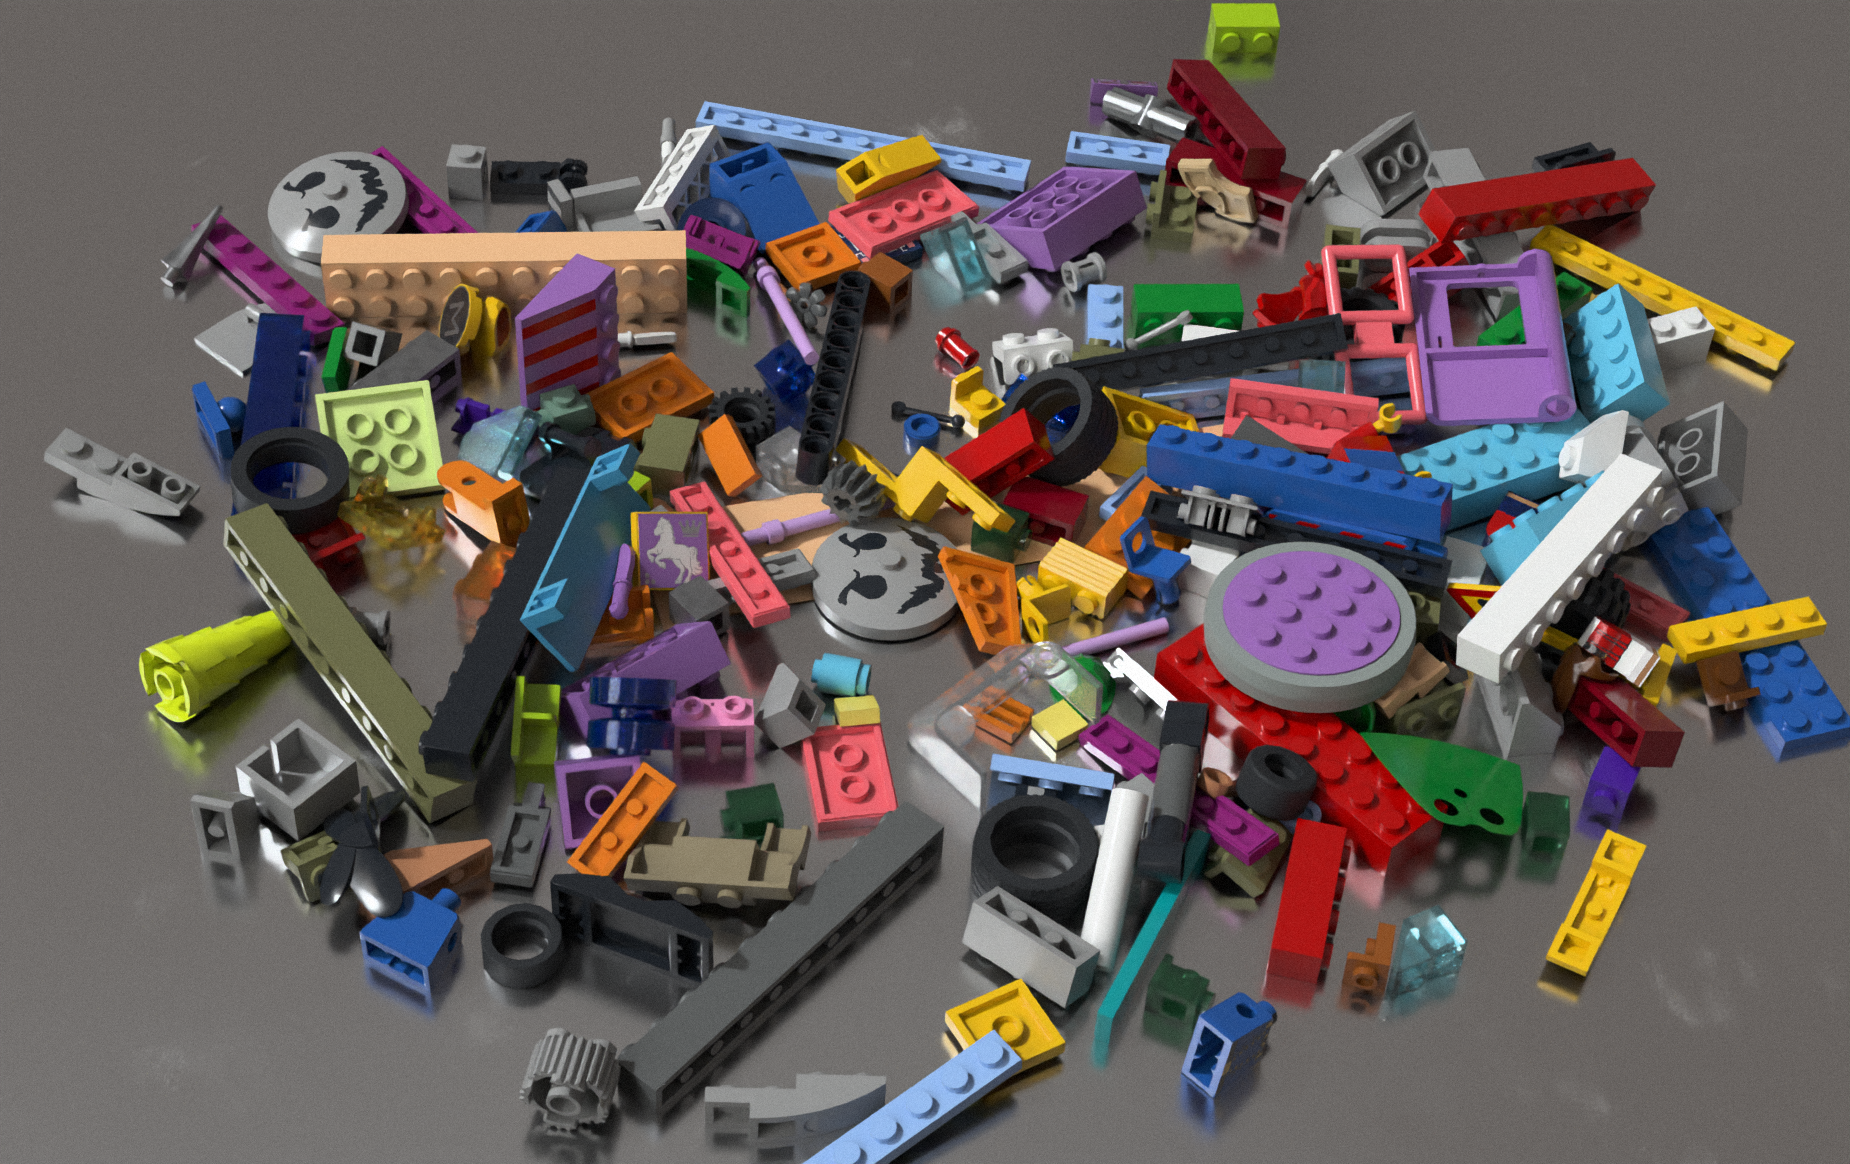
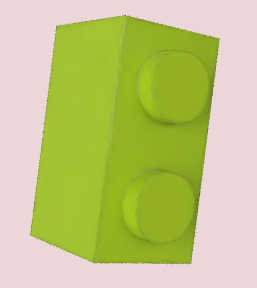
M1212 3L1208 27L1212 52L1276 53L1280 23L1275 3Z

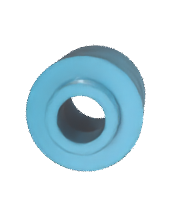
M824 653L822 660L815 659L811 682L817 683L818 692L844 697L865 696L870 685L872 665L863 664V659Z

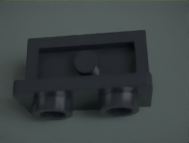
M1591 142L1534 157L1532 169L1535 172H1543L1614 161L1616 152L1612 148L1598 151Z

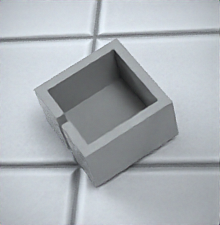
M297 719L270 739L277 774L274 775L270 749L265 745L261 746L235 767L240 793L255 797L256 808L260 813L297 841H300L323 823L328 815L342 808L360 793L356 760L303 721Z

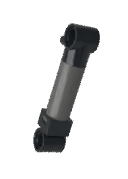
M1178 700L1167 701L1159 741L1160 757L1145 838L1141 839L1139 849L1138 880L1154 881L1164 886L1166 883L1182 884L1186 843L1198 773L1201 774L1208 735L1209 703Z

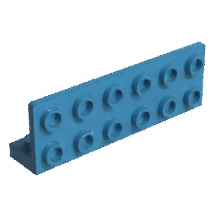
M631 443L596 458L520 618L525 627L569 672L579 669L613 594V582L615 581L620 547L622 544H628L632 547L630 513L650 511V506L628 483L634 474L633 468L640 455Z

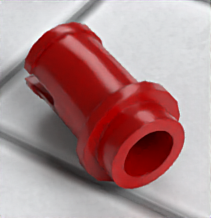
M946 327L937 334L935 339L937 349L943 354L947 353L962 369L969 370L978 362L979 352L961 338V332L958 329Z

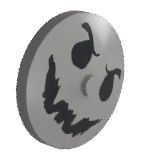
M337 152L312 159L290 172L278 184L270 198L268 219L275 239L287 252L306 261L321 263L323 235L396 234L407 216L409 196L400 172L387 160L364 152Z
M883 517L875 518L867 525L860 524L855 528L849 524L831 534L820 545L814 556L812 567L815 570V578L812 579L811 583L813 597L820 610L828 619L840 628L858 636L875 640L894 641L928 634L950 620L960 607L938 558L943 546L956 549V547L938 531L915 521L909 522L901 518Z

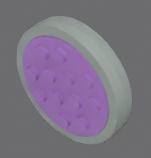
M1279 543L1258 548L1240 556L1226 566L1214 580L1204 609L1205 645L1211 661L1223 677L1237 689L1258 701L1297 712L1330 713L1345 711L1363 706L1380 698L1390 691L1405 674L1416 642L1415 609L1408 592L1400 581L1374 560L1352 550L1324 543Z

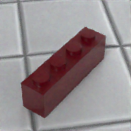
M1184 137L1181 138L1166 159L1165 170L1167 174L1165 185L1183 186L1186 188L1188 187L1184 183L1177 166L1180 160L1213 159L1217 169L1226 179L1239 186L1252 188L1258 213L1257 219L1288 229L1303 207L1307 185L1306 179L1280 171L1279 179H1241L1216 148Z

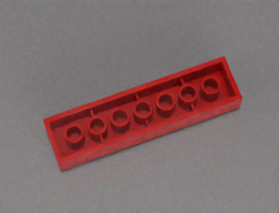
M1204 623L1157 653L1154 679L1178 701L1209 703L1208 732L1244 762L1251 750L1263 745L1280 746L1306 759L1314 768L1318 777L1316 788L1310 800L1316 803L1321 810V823L1347 828L1344 845L1352 846L1351 851L1384 879L1440 838L1444 823L1425 811L1387 770L1363 737L1334 713H1306L1271 706L1243 693L1226 680L1217 670L1207 652L1204 638ZM1440 799L1435 800V807L1440 812L1446 814L1448 806Z

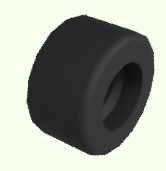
M1263 745L1257 746L1249 752L1237 778L1235 788L1239 798L1255 812L1271 819L1287 821L1297 819L1304 813L1316 788L1318 777L1314 768L1297 753L1280 746Z

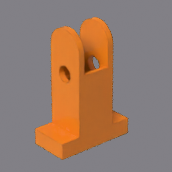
M458 460L444 464L437 471L439 484L449 490L443 497L444 508L491 540L497 558L504 563L508 559H512L516 552L520 533L526 532L530 524L523 484L515 478H511L502 484L467 461ZM468 481H476L472 485H463Z

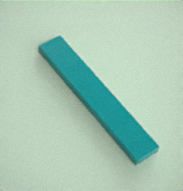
M1197 829L1186 846L1182 884L1166 883L1097 1012L1094 1032L1095 1039L1107 1044L1111 1042L1207 860L1211 834Z

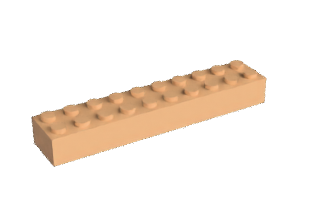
M686 230L323 235L321 269L326 307L338 318L441 316L450 293L459 284H465L478 288L480 293L476 297L481 298L482 302L486 301L488 297H496L508 305L511 315H518L578 253L615 268L616 286L618 287L616 298L617 314L687 313Z

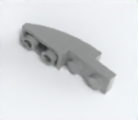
M68 428L62 431L47 448L44 455L45 462L78 478V489L100 499L136 511L180 516L200 491L199 485L135 452L127 459Z
M813 1072L810 1074H796V1089H783L779 1086L741 1088L734 1085L705 1087V1127L749 1128V1143H778L825 1135L861 1122L884 1107L886 1076H873L868 1073L830 1075L824 1072Z

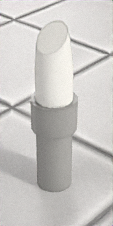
M665 118L662 123L660 148L662 150L663 164L666 163L677 146V137L675 135L676 122L672 118Z

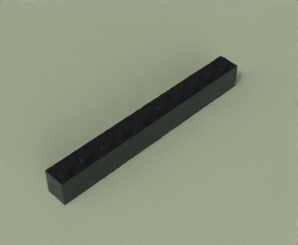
M558 466L552 479L545 482L542 499L539 505L534 506L531 511L530 524L526 532L520 533L513 558L506 561L503 579L499 587L495 586L490 596V605L486 613L481 614L478 618L476 634L472 642L466 643L464 647L462 662L458 671L451 673L448 681V691L443 701L439 700L435 706L432 724L429 730H424L420 736L418 751L420 755H423L427 774L474 782L515 695L516 676H524L540 642L525 627L520 618L590 471Z

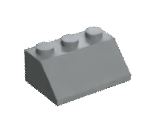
M1412 111L1386 121L1327 165L1344 195L1382 216L1427 184L1423 175L1431 151H1436L1418 114L1416 111Z
M1724 401L1662 427L1660 430L1658 453L1678 484L1676 488L1681 492L1688 511L1709 507L1715 516L1742 505L1748 429Z
M1532 647L1523 655L1519 667L1514 672L1509 671L1499 684L1479 675L1508 757L1554 753L1558 737L1562 736L1564 732L1563 717L1560 712H1556L1552 702L1553 693L1549 682L1544 681L1541 672L1542 663L1540 655L1534 653Z

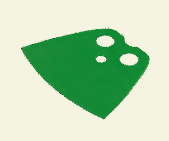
M1359 732L1393 777L1425 811L1437 820L1461 827L1468 824L1477 825L1489 832L1509 836L1514 835L1518 831L1523 809V783L1520 765L1480 751L1437 740L1399 734ZM1460 789L1464 791L1467 797H1459L1454 793V790ZM1442 799L1452 803L1457 808L1458 814L1449 816L1440 812L1435 807L1434 801ZM1486 808L1497 812L1504 819V824L1495 825L1486 821L1481 816L1480 810Z

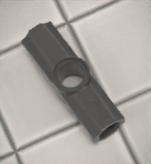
M1114 87L1112 90H1108L1103 98L1101 111L1105 116L1129 124L1135 131L1146 137L1155 139L1156 136H1160L1179 143L1182 137L1195 141L1199 134L1200 122L1197 117L1171 108L1165 101L1156 96L1146 94L1145 97H1141Z

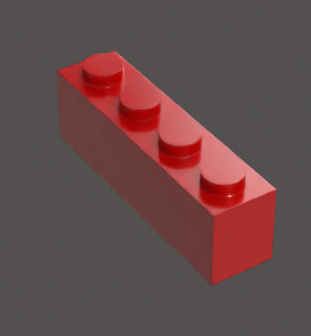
M1297 818L1266 970L1267 974L1317 984L1320 967L1329 969L1334 944L1327 943L1326 937L1327 934L1335 936L1340 913L1339 910L1332 909L1333 901L1341 903L1346 878L1338 877L1339 869L1347 871L1352 846L1344 845L1347 828Z

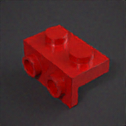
M344 511L337 519L323 528L303 534H291L297 542L303 543L310 560L316 568H321L324 572L327 570L326 567L339 562L340 565H345L357 559L361 555L366 541L363 532L358 534L355 532Z

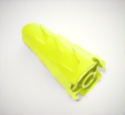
M272 610L253 617L244 616L213 629L209 626L189 635H178L146 648L145 650L147 651L142 652L139 659L141 679L148 696L158 692L163 701L156 704L155 707L171 721L184 722L210 707V702L240 684L239 680L268 664L267 660L290 645L293 638Z

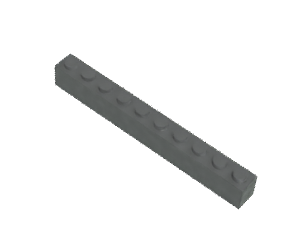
M904 801L896 810L888 811L884 814L876 828L867 836H860L852 845L851 850L840 860L832 861L816 882L812 885L804 886L797 894L795 900L786 909L775 912L767 922L766 927L756 936L746 938L740 945L737 953L726 963L721 962L717 964L710 972L708 979L696 990L691 989L687 991L677 1007L667 1016L657 1018L650 1026L647 1034L637 1043L629 1044L621 1051L617 1058L619 1060L618 1065L621 1066V1074L617 1086L655 1116L660 1114L942 853L944 826L908 801Z

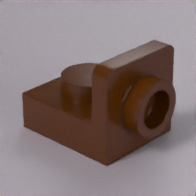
M1738 650L1696 661L1708 707L1724 704L1725 711L1748 706L1747 698L1761 694L1759 687L1748 688Z

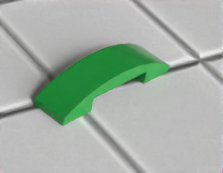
M686 248L687 285L715 295L716 307L747 319L750 315V287L735 271L720 261L701 252Z

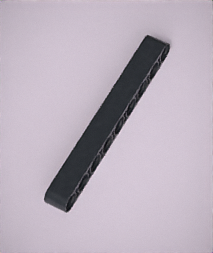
M846 271L838 279L799 440L795 474L796 478L803 484L812 486L822 485L832 468L867 313L871 281L868 275L863 272Z

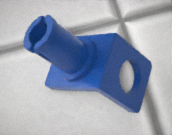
M1140 516L1120 537L1129 572L1153 580L1158 602L1161 603L1163 601L1164 604L1176 602L1181 597V590L1176 578L1191 564V557L1155 546L1148 519ZM1138 532H1141L1142 544L1134 552L1132 548L1133 539Z

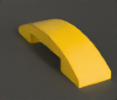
M1607 829L1575 901L1546 955V960L1586 977L1621 907L1643 857L1646 845Z

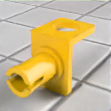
M1028 575L1027 580L1032 586L1024 577L1016 583L1017 596L1021 598L1022 630L1041 652L1049 650L1048 624L1063 620L1071 615V589L1067 584L1044 590L1035 577Z

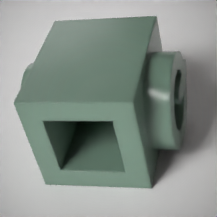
M575 384L539 394L540 410L536 411L539 427L543 423L550 421L560 425L562 430L576 435L585 428L596 424L595 411L589 394L581 395Z

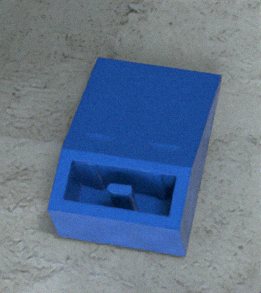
M769 142L709 164L710 197L727 200L738 208L746 223V237L760 241L761 244L758 250L762 255L766 253L767 242L820 224L787 161Z

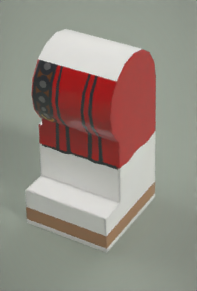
M1599 616L1594 617L1577 642L1586 651L1594 656H1598L1601 660L1605 661V664L1624 675L1626 679L1641 687L1660 660L1658 650Z

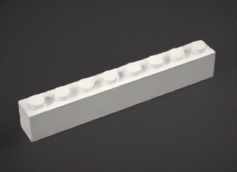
M1620 454L1458 634L1456 665L1498 684L1509 671L1514 672L1519 667L1523 655L1530 647L1534 648L1539 644L1544 631L1551 623L1556 624L1560 620L1565 607L1572 599L1577 600L1580 597L1585 584L1592 576L1597 577L1601 573L1605 561L1611 554H1617L1621 550L1625 538L1632 531L1636 532L1641 527L1645 515L1651 509H1656L1660 505L1665 492L1664 488L1661 487L1663 470Z

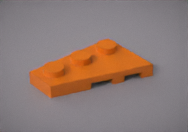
M943 546L938 558L979 651L1016 660L1022 651L1015 564Z

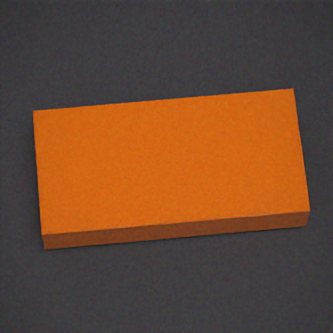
M724 414L697 435L728 496L735 498L762 477L732 416Z

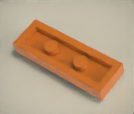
M643 762L567 861L569 866L580 874L610 876L612 878L638 844L639 840L679 790L678 786Z

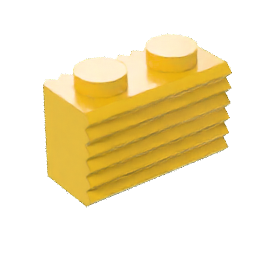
M1060 537L1043 561H1040L1037 581L1044 590L1067 584L1071 589L1072 606H1076L1083 613L1092 614V616L1097 615L1099 619H1103L1126 591L1129 569Z

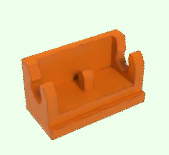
M648 585L632 587L629 592L627 605L629 610L623 619H615L611 616L609 606L612 604V594L587 651L639 645L654 637L653 609L650 607Z

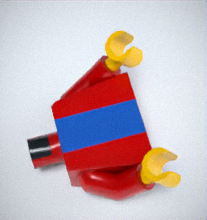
M1393 403L1383 405L1379 411L1378 421L1373 424L1371 421H1368L1336 441L1327 458L1348 463H1359L1363 466L1382 470H1395L1405 474L1387 436L1378 434L1381 431L1386 433L1397 432L1401 426L1402 415L1390 418L1395 413V405ZM1421 471L1414 475L1421 478H1432L1431 473L1428 471Z

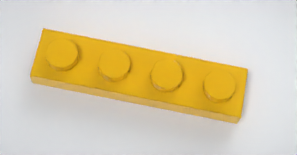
M1808 596L1671 625L1667 638L1673 648L1678 650L1677 654L1683 664H1688L1730 651L1738 650L1739 653L1823 635L1827 623Z

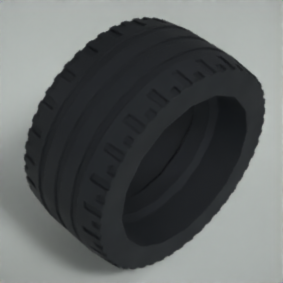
M1054 367L1047 370L1044 369L1030 376L1010 395L999 419L1002 422L1025 408L1041 423L1046 425L1056 413L1068 406L1080 404L1079 416L1073 428L1061 441L1051 446L1055 459L1028 475L1031 478L1060 487L1080 482L1096 471L1111 453L1110 451L1114 447L1118 434V416L1113 404L1100 388L1077 370L1068 367Z
M1026 794L999 802L982 817L973 840L971 874L977 896L980 898L998 886L1058 924L1061 921H1066L1068 918L1070 919L1083 908L1090 896L1099 853L1097 836L1093 825L1090 824L1089 819L1078 808L1076 809L1072 804L1052 796ZM1036 842L1059 850L1069 858L1073 866L1067 872L1052 878L1033 879L1013 873L1001 865L996 856L1003 849L1015 844Z

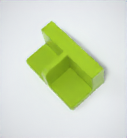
M516 676L511 758L516 767L554 768V761H557L561 685L528 684L525 676Z

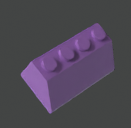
M711 621L676 624L562 688L560 714L583 739H600L601 743H604L623 733L621 727L631 721L634 724L640 723L656 714L654 708L666 702L667 705H670L672 701L682 700L688 696L686 689L698 683L699 686H703L715 681L721 676L719 670L731 663Z

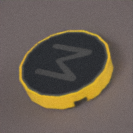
M465 284L456 286L448 296L442 311L438 334L441 339L457 347L460 356L469 351V347H465L468 340H474L477 337L483 312L482 299L476 297L480 293L478 288Z

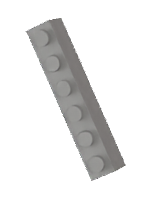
M1469 148L1431 151L1423 175L1430 191L1432 188L1485 180L1480 165L1475 161ZM1505 232L1458 241L1469 265L1480 263L1486 265L1517 263L1518 258L1524 253L1515 232ZM1515 287L1480 288L1496 320L1502 319L1520 305L1518 290Z

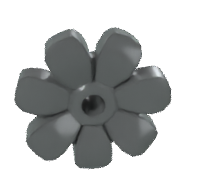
M804 282L800 284L799 290L795 287H790L786 292V297L791 300L789 303L800 323L802 324L805 321V325L811 328L818 324L816 316H826L827 307L820 304L826 298V295L821 289L812 292V284Z

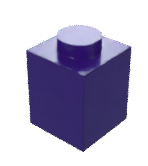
M1605 746L1590 778L1582 805L1621 820L1636 787L1642 767H1632L1612 748Z

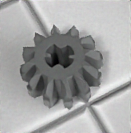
M851 460L847 464L840 463L827 474V478L819 488L824 495L821 502L830 507L829 514H836L841 524L848 521L855 528L860 524L867 525L879 515V511L884 507V503L887 500L883 494L885 486L877 482V474L868 472L866 464L859 467Z

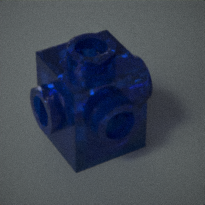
M789 339L780 346L773 348L767 356L754 365L764 385L783 406L787 405L797 396L807 392L813 385L815 372L812 369L814 365L806 364L800 351Z

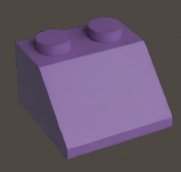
M637 752L554 761L565 849L579 847L640 767V756Z

